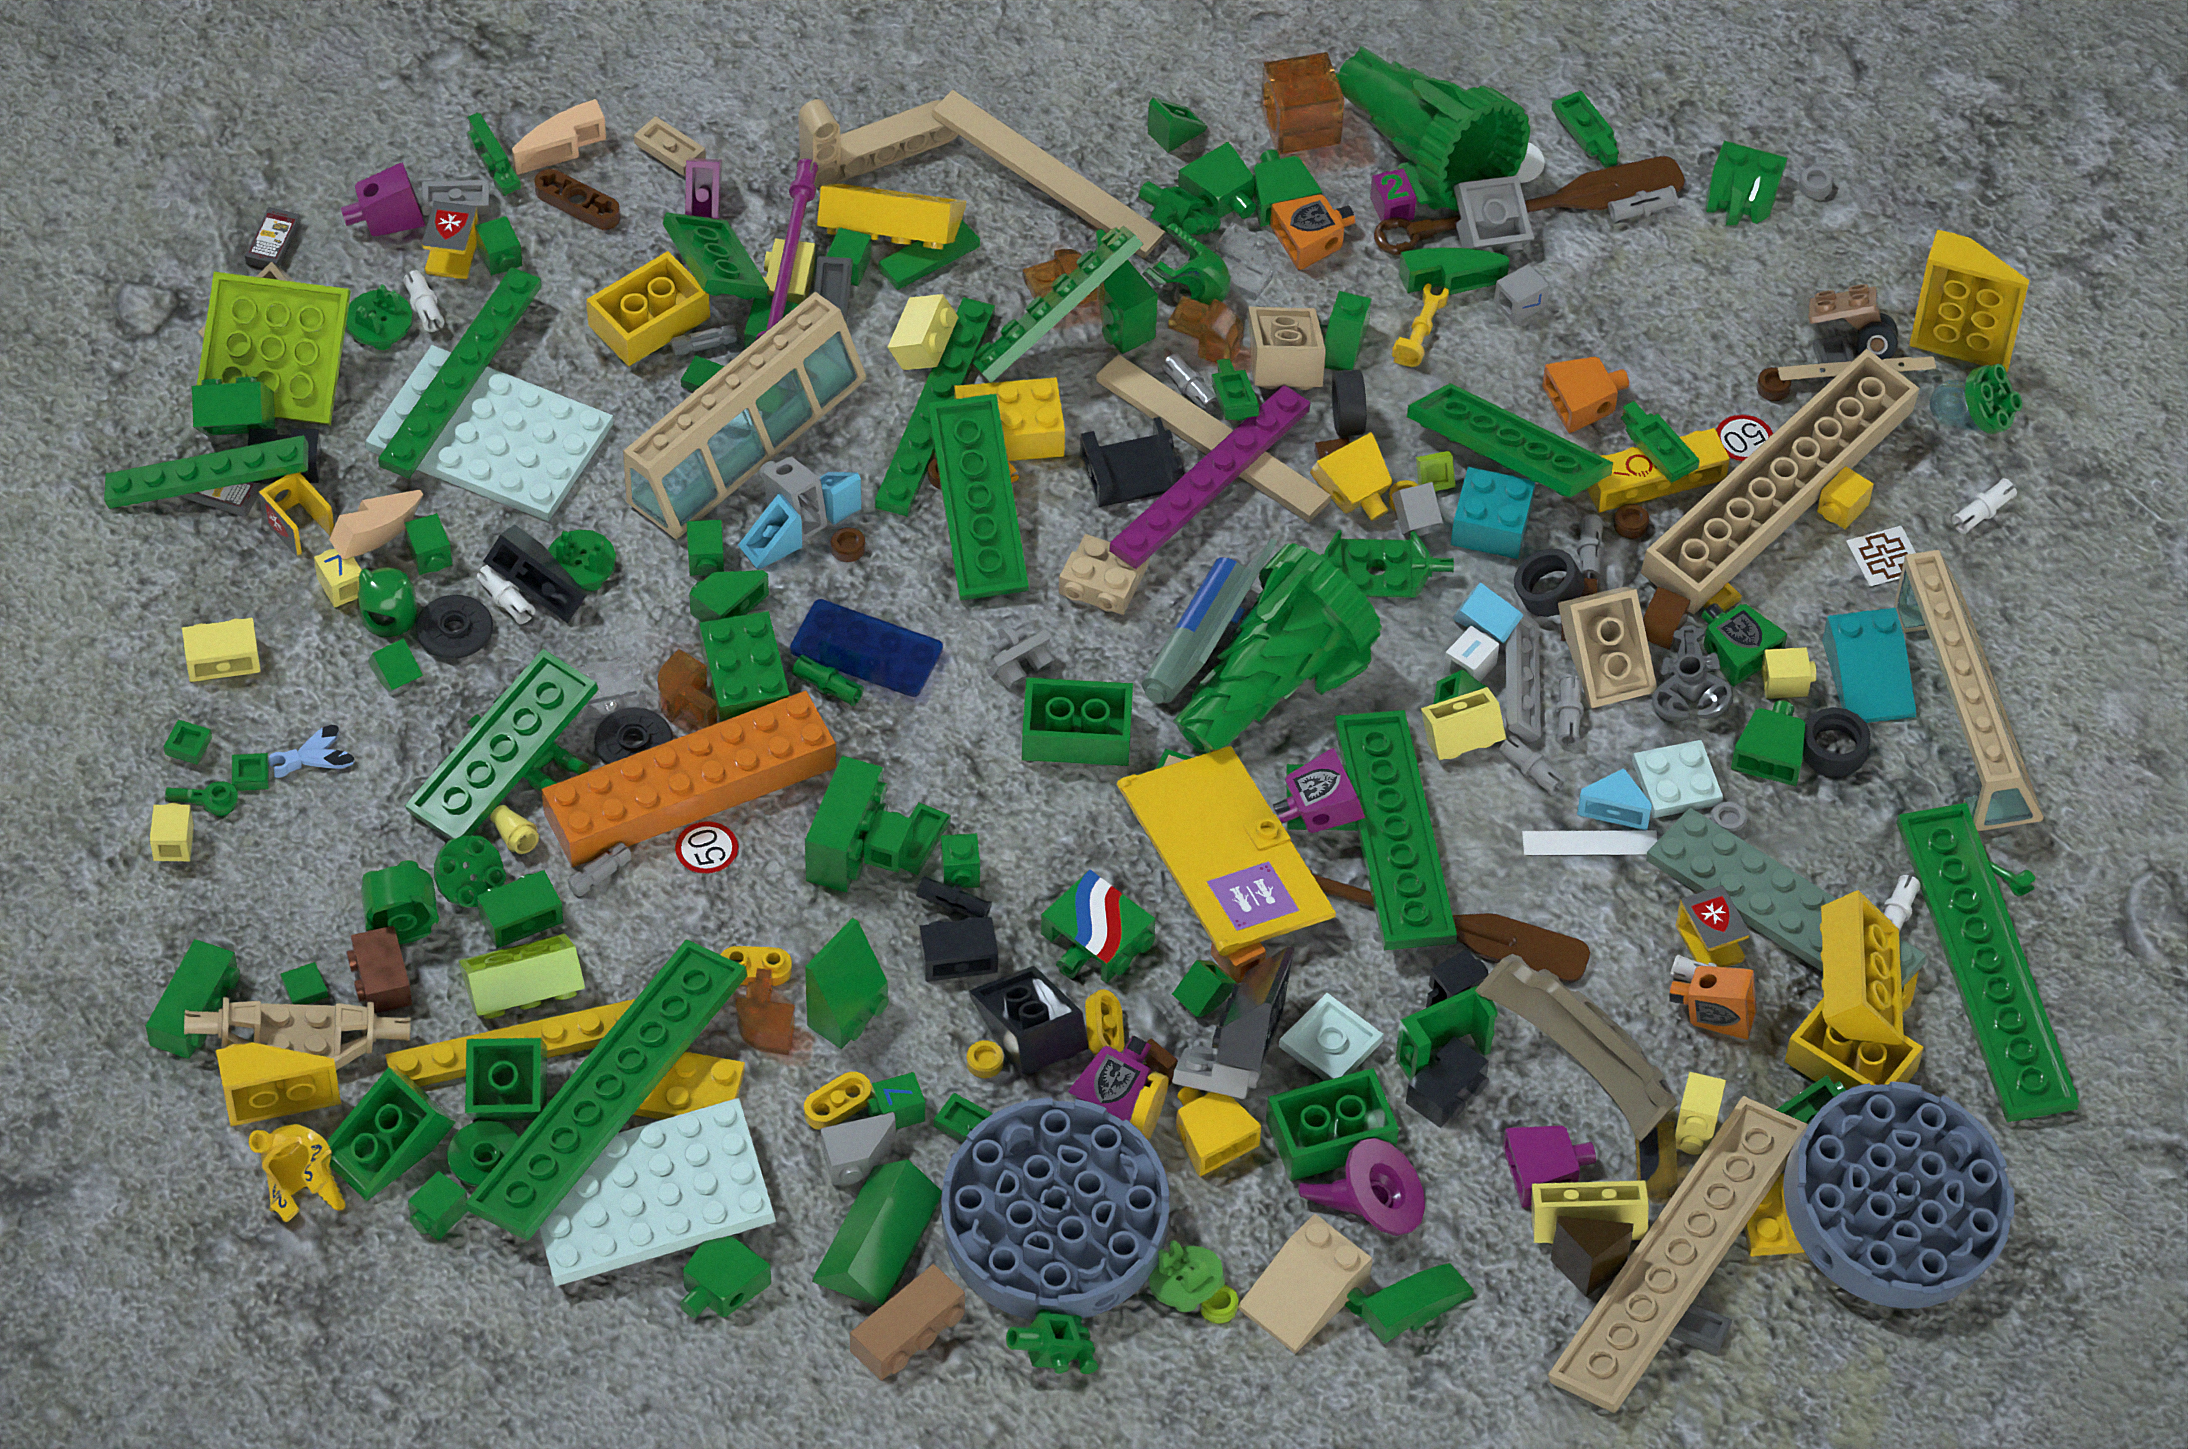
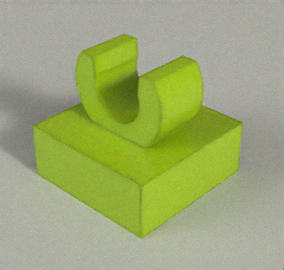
M1449 451L1416 457L1419 485L1432 482L1435 491L1456 487L1453 455Z

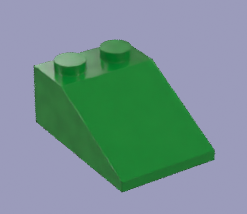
M1102 228L1096 231L1095 251L1103 244L1101 240L1106 235ZM1127 259L1096 287L1102 321V334L1107 343L1114 345L1122 355L1155 339L1158 294Z
M852 917L805 966L807 1027L841 1050L850 1040L855 1041L863 1033L867 1022L874 1015L876 1017L881 1015L889 1003L887 978L859 921Z
M388 1067L326 1141L332 1151L329 1166L364 1200L368 1201L431 1153L456 1124V1121L412 1079Z

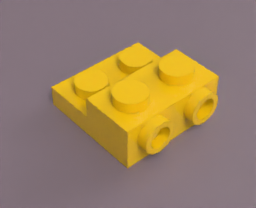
M1784 1173L1780 1174L1777 1181H1775L1744 1226L1750 1256L1805 1253L1793 1232L1787 1215L1783 1188Z

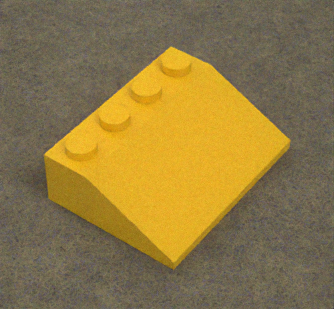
M1937 229L1926 264L1909 346L1982 366L2001 364L2006 372H2008L2030 280L1973 239Z

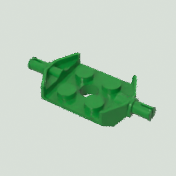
M1338 530L1325 549L1324 554H1321L1322 557L1346 574L1366 597L1415 598L1421 593L1428 577H1432L1433 572H1454V558H1433V556H1429V551L1415 531H1411L1410 540L1341 539L1342 530ZM1371 567H1378L1383 569L1384 573L1372 575L1367 570Z

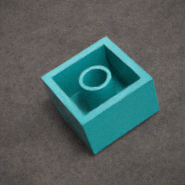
M1468 467L1453 520L1451 545L1519 559L1532 510L1536 482Z

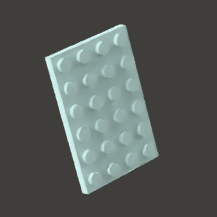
M431 345L365 440L366 450L381 455L451 352ZM486 367L416 470L549 522L613 426V415Z
M739 1098L619 1132L615 1135L539 1227L555 1287L699 1245L703 1241L733 1235L776 1222Z

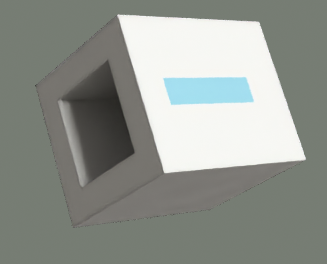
M1470 626L1446 651L1443 673L1449 676L1457 671L1464 670L1481 682L1497 665L1499 643L1489 634L1480 632L1473 626Z

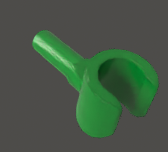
M1989 861L1993 873L2008 882L2014 895L2023 896L2035 889L2030 884L2035 881V876L2031 871L2026 869L2015 875L2011 871H2007Z
M1355 1287L1347 1294L1349 1301L1344 1305L1356 1316L1361 1317L1363 1301L1381 1290L1366 1295L1358 1287Z

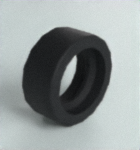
M1359 369L1334 371L1332 374L1331 395L1336 434L1338 436L1364 434L1367 423V408L1362 371Z
M1549 548L1537 551L1522 562L1514 576V589L1529 612L1536 616L1551 617L1560 614L1559 602L1580 598L1584 590V577L1569 553L1562 549ZM1556 571L1567 572L1563 582L1554 590L1544 594H1531L1534 585L1543 576Z
M1831 707L1817 711L1810 716L1805 724L1804 761L1813 770L1825 776L1842 777L1853 774L1862 767L1867 759L1871 736L1867 723L1858 714L1844 708ZM1828 730L1841 731L1849 735L1856 742V749L1844 754L1830 753L1823 750L1815 742V736L1820 732Z

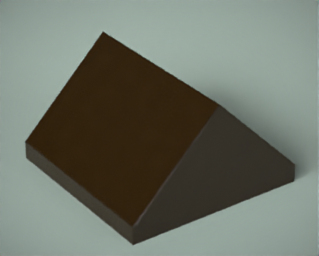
M1558 1215L1551 1251V1262L1587 1297L1619 1274L1626 1264L1634 1223Z

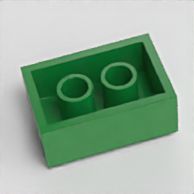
M769 611L699 623L700 648L718 723L790 697Z
M1026 677L1022 760L1129 766L1133 683Z
M842 755L805 838L806 881L846 893L852 880L858 881L863 869V860L861 859L864 855V841L878 809L888 810V804L884 803L888 784L883 782V767Z
M1374 1068L1268 1096L1266 1122L1290 1181L1344 1167L1349 1151L1362 1140L1377 1138L1397 1148L1399 1128Z

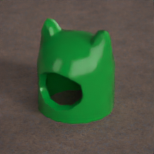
M381 567L374 571H370L367 568L361 570L359 573L358 601L364 627L369 632L381 637H394L410 630L416 622L418 609L414 585L407 574L396 568ZM367 611L394 617L395 621L390 625L380 626L372 621Z

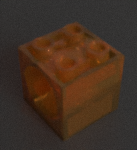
M1323 52L1264 62L1260 107L1275 150L1278 151L1279 155L1341 144L1345 100L1328 53Z

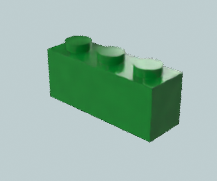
M197 939L193 940L145 1025L150 1046L190 1059L196 1047L200 1048L203 1045L207 1034H184L185 1010L219 1012V1008H223V997H225L229 989L235 988L240 976L235 952Z

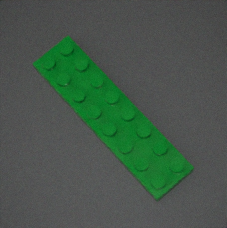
M1405 710L1335 716L1334 728L1343 768L1355 790L1365 818L1355 822L1383 949L1396 950L1456 944L1457 932Z

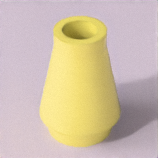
M506 805L498 806L491 813L490 820L495 824L508 850L518 854H526L534 849L539 841V834L535 824L513 812Z

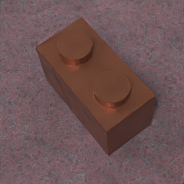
M389 926L351 935L353 950L346 951L350 971H358L360 980L354 981L358 1002L365 1001L366 1006L368 1002H373L374 1013L411 1006L410 985L395 927Z

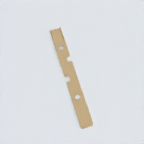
M1933 356L1883 359L1884 362L1897 372L1936 369ZM1853 361L1778 367V372L1782 381L1834 377ZM1902 362L1904 366L1900 367L1898 364ZM1824 368L1825 372L1822 373L1819 369Z

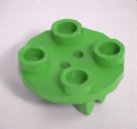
M1172 1240L1169 1244V1252L1164 1249H1160L1158 1252L1159 1262L1148 1276L1150 1289L1158 1301L1169 1306H1175L1180 1312H1190L1198 1304L1211 1298L1218 1289L1225 1285L1221 1260L1213 1251L1199 1246L1181 1247L1178 1242Z

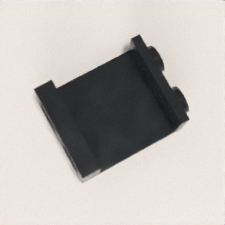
M1160 417L1153 418L1152 436L1099 446L1094 431L1081 433L1080 456L1098 507L1164 494L1179 480V476H1183L1182 460L1179 455L1174 456L1172 450L1174 449L1172 433L1170 429H1164Z

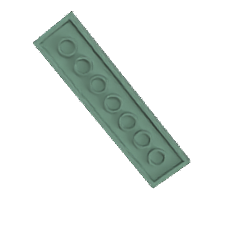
M1691 807L1647 851L1646 861L1697 893L1723 885L1744 923L1823 972V963L1820 956L1823 950L1822 934L1820 932V923L1822 922L1821 906L1837 898ZM1899 938L1901 988H1903L1925 964L1926 954Z

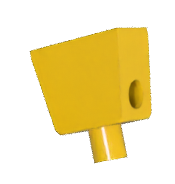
M1372 432L1318 460L1310 470L1311 476L1324 491L1331 495V499L1342 512L1349 513L1362 506L1372 522L1389 511L1380 496L1391 486L1392 479Z
M1188 1086L1180 1090L1177 1098L1183 1107L1177 1111L1176 1129L1199 1177L1260 1146L1261 1125L1232 1096L1210 1092L1203 1096L1199 1089Z

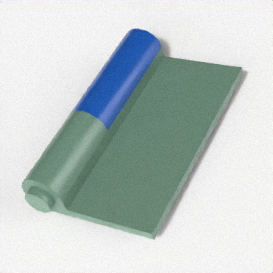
M1271 538L1246 568L1230 558L1220 557L1216 559L1142 681L1145 695L1151 701L1156 703L1172 701L1205 664L1229 622L1238 623L1245 611L1240 604L1278 541Z

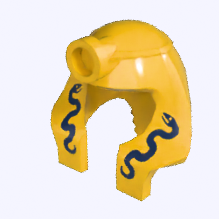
M299 1124L282 1126L271 1133L265 1130H255L250 1134L248 1140L249 1147L253 1152L261 1153L262 1168L267 1175L270 1194L269 1211L272 1213L276 1211L284 1222H289L299 1212V1208L291 1196L305 1187H308L313 1194L318 1192L319 1196L323 1197V1200L327 1201V1204L331 1205L333 1209L339 1211L345 1208V1200L342 1193H340V1189L337 1187V1183L334 1181L335 1178L329 1166L332 1151L321 1135Z

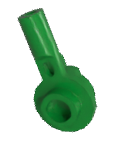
M225 781L211 783L204 790L167 787L165 801L195 803V805L203 806L206 812H211L217 816H224L234 810L238 802V791L235 786Z

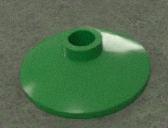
M478 1121L461 1128L449 1143L447 1150L449 1167L460 1181L470 1186L479 1187L519 1137L511 1128L499 1122ZM484 1158L491 1159L489 1162H480Z

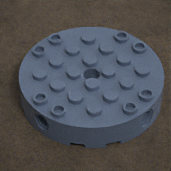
M1891 1081L1888 1085L1871 1086L1870 1083L1853 1087L1840 1093L1820 1109L1797 1138L1787 1159L1783 1185L1784 1201L1791 1227L1798 1242L1812 1262L1833 1282L1846 1291L1879 1305L1895 1308H1922L1946 1302L1964 1292L2001 1253L2008 1239L2007 1235L2011 1219L2014 1217V1189L2009 1186L2005 1171L2007 1164L1999 1147L1984 1126L1971 1113L1944 1095L1939 1098L1922 1091V1086Z
M1053 1098L1032 1099L1008 1106L992 1114L971 1130L967 1135V1139L960 1146L957 1153L953 1154L947 1166L943 1179L941 1201L944 1241L950 1259L962 1279L981 1298L1007 1313L1030 1320L1036 1319L1035 1314L1040 1309L1048 1310L1051 1314L1079 1315L1082 1319L1093 1317L1114 1308L1131 1297L1146 1282L1148 1276L1159 1262L1158 1252L1165 1247L1169 1225V1188L1164 1167L1157 1152L1147 1138L1126 1119L1122 1121L1118 1117L1106 1112L1105 1107L1075 1099V1102L1053 1101Z

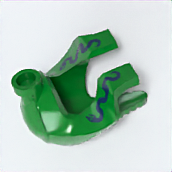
M1172 223L1167 227V230L1188 251L1190 256L1188 261L1174 270L1160 260L1153 266V269L1150 267L1146 268L1142 275L1154 286L1171 282H1178L1188 286L1191 292L1189 307L1193 308L1189 316L1199 325L1206 326L1210 321L1208 316L1215 307L1226 299L1230 291L1231 275L1227 265L1217 254L1186 231H1183L1177 224Z

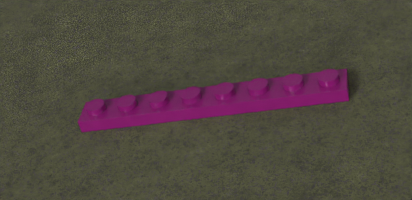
M1283 385L1259 407V416L1248 417L1117 535L1110 542L1109 552L1134 569H1137L1310 411L1311 402Z

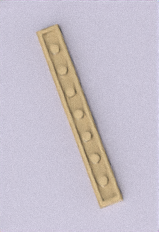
M952 90L932 110L933 118L1098 229L1102 228L1106 234L1115 227L1120 229L1122 226H1125L1144 244L1135 252L1143 259L1164 239L1165 231L956 91Z
M1119 354L1097 373L1096 382L1150 418L1160 417L1165 428L1170 429L1171 432L1206 455L1234 431ZM1264 452L1239 475L1240 478L1308 523L1331 501L1329 493L1267 452Z

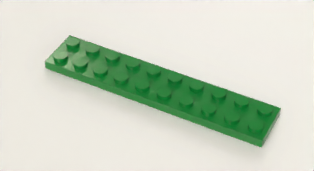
M1967 802L1898 814L1896 824L1916 878L1921 883L1920 889L2006 1123L2077 1110L2079 1105L2078 1096Z
M686 939L465 1202L468 1212L529 1241L748 976L746 966Z

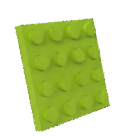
M214 272L197 385H202L201 380L222 379L223 384L236 383V378L257 377L258 382H263L274 391L275 419L331 426L351 291L348 288Z

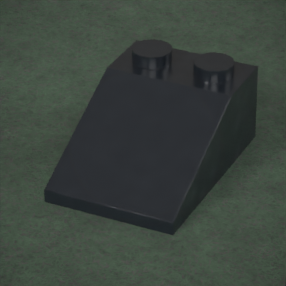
M1034 965L969 990L971 1000L1001 1047L1004 1055L1023 1075L1037 1072L1044 1066L1060 1060L1070 1059L1077 1053L1089 1049L1083 1012Z

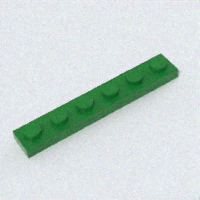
M302 435L105 473L104 501L108 508L112 509L308 471L309 443L305 436Z

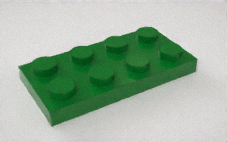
M666 212L662 224L704 292L714 296H719L721 293L735 295L745 300H750L752 297L766 298L769 286L727 220Z

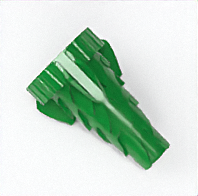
M1359 46L1355 56L1347 59L1339 72L1334 74L1333 85L1341 95L1370 115L1369 121L1376 125L1382 134L1410 160L1401 163L1398 169L1404 168L1417 197L1416 201L1421 205L1427 204L1433 210L1448 207L1454 212H1458L1459 208L1454 187L1457 184L1511 177L1517 175L1521 168V163L1527 154L1530 137L1529 118L1524 113L1525 110L1522 106L1496 89L1479 86L1478 88L1472 87L1466 90L1455 83L1428 77L1414 68L1409 70L1397 61H1393L1390 64L1363 46Z
M1287 543L1260 570L1259 580L1263 590L1255 598L1257 601L1236 629L1232 640L1218 655L1220 662L1200 682L1192 695V700L1173 720L1181 734L1192 744L1193 750L1200 755L1227 746L1242 731L1246 730L1255 719L1258 722L1262 721L1282 698L1287 699L1307 679L1311 681L1315 677V691L1323 695L1326 691L1335 689L1363 673L1371 663V647L1380 637V631L1382 630L1380 618L1376 614L1375 608L1346 574L1326 558L1309 548L1295 543Z

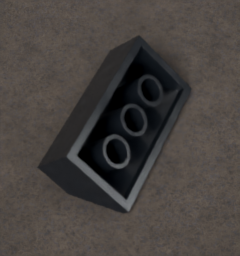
M1287 946L1246 971L1241 984H1234L1232 995L1228 998L1225 1012H1222L1219 1026H1216L1212 1048L1218 1049L1216 1063L1260 1072L1283 1015L1295 948Z

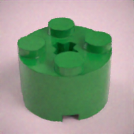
M406 860L400 862L397 866L384 868L379 871H369L363 875L361 899L366 931L394 926L398 943L406 944L428 936L432 932L431 926L434 923L438 924L439 914L433 878L428 872L419 868L417 862Z

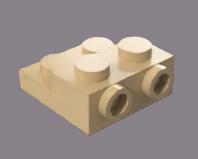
M1085 534L1076 552H1071L1059 576V594L1074 601H1082L1097 606L1104 611H1112L1124 615L1149 565L1150 557L1137 569H1134L1109 552L1110 542Z

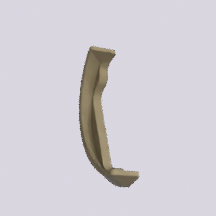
M1511 954L1503 958L1475 990L1480 996L1486 997L1489 1000L1492 999L1494 1002L1510 1009L1532 1023L1582 1064L1619 1106L1627 1118L1634 1136L1640 1142L1677 1105L1676 1098L1666 1092L1660 1084L1665 1077L1657 1066L1649 1063L1641 1055L1643 1049L1594 1002L1578 990L1571 991L1565 987L1558 976L1545 968L1541 971H1535L1523 961L1522 957Z

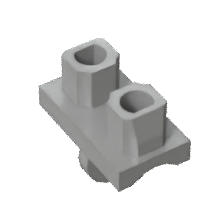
M1004 626L998 631L1000 641L992 646L996 653L1003 650L1006 651L991 660L992 665L987 667L986 671L991 678L998 675L1001 681L1010 689L1021 683L1027 676L1020 666V662L1027 659L1035 673L1045 670L1054 661L1047 647L1051 639L1046 630H1043L1020 643L1021 640L1027 638L1026 631L1022 628L1014 632L1009 626Z

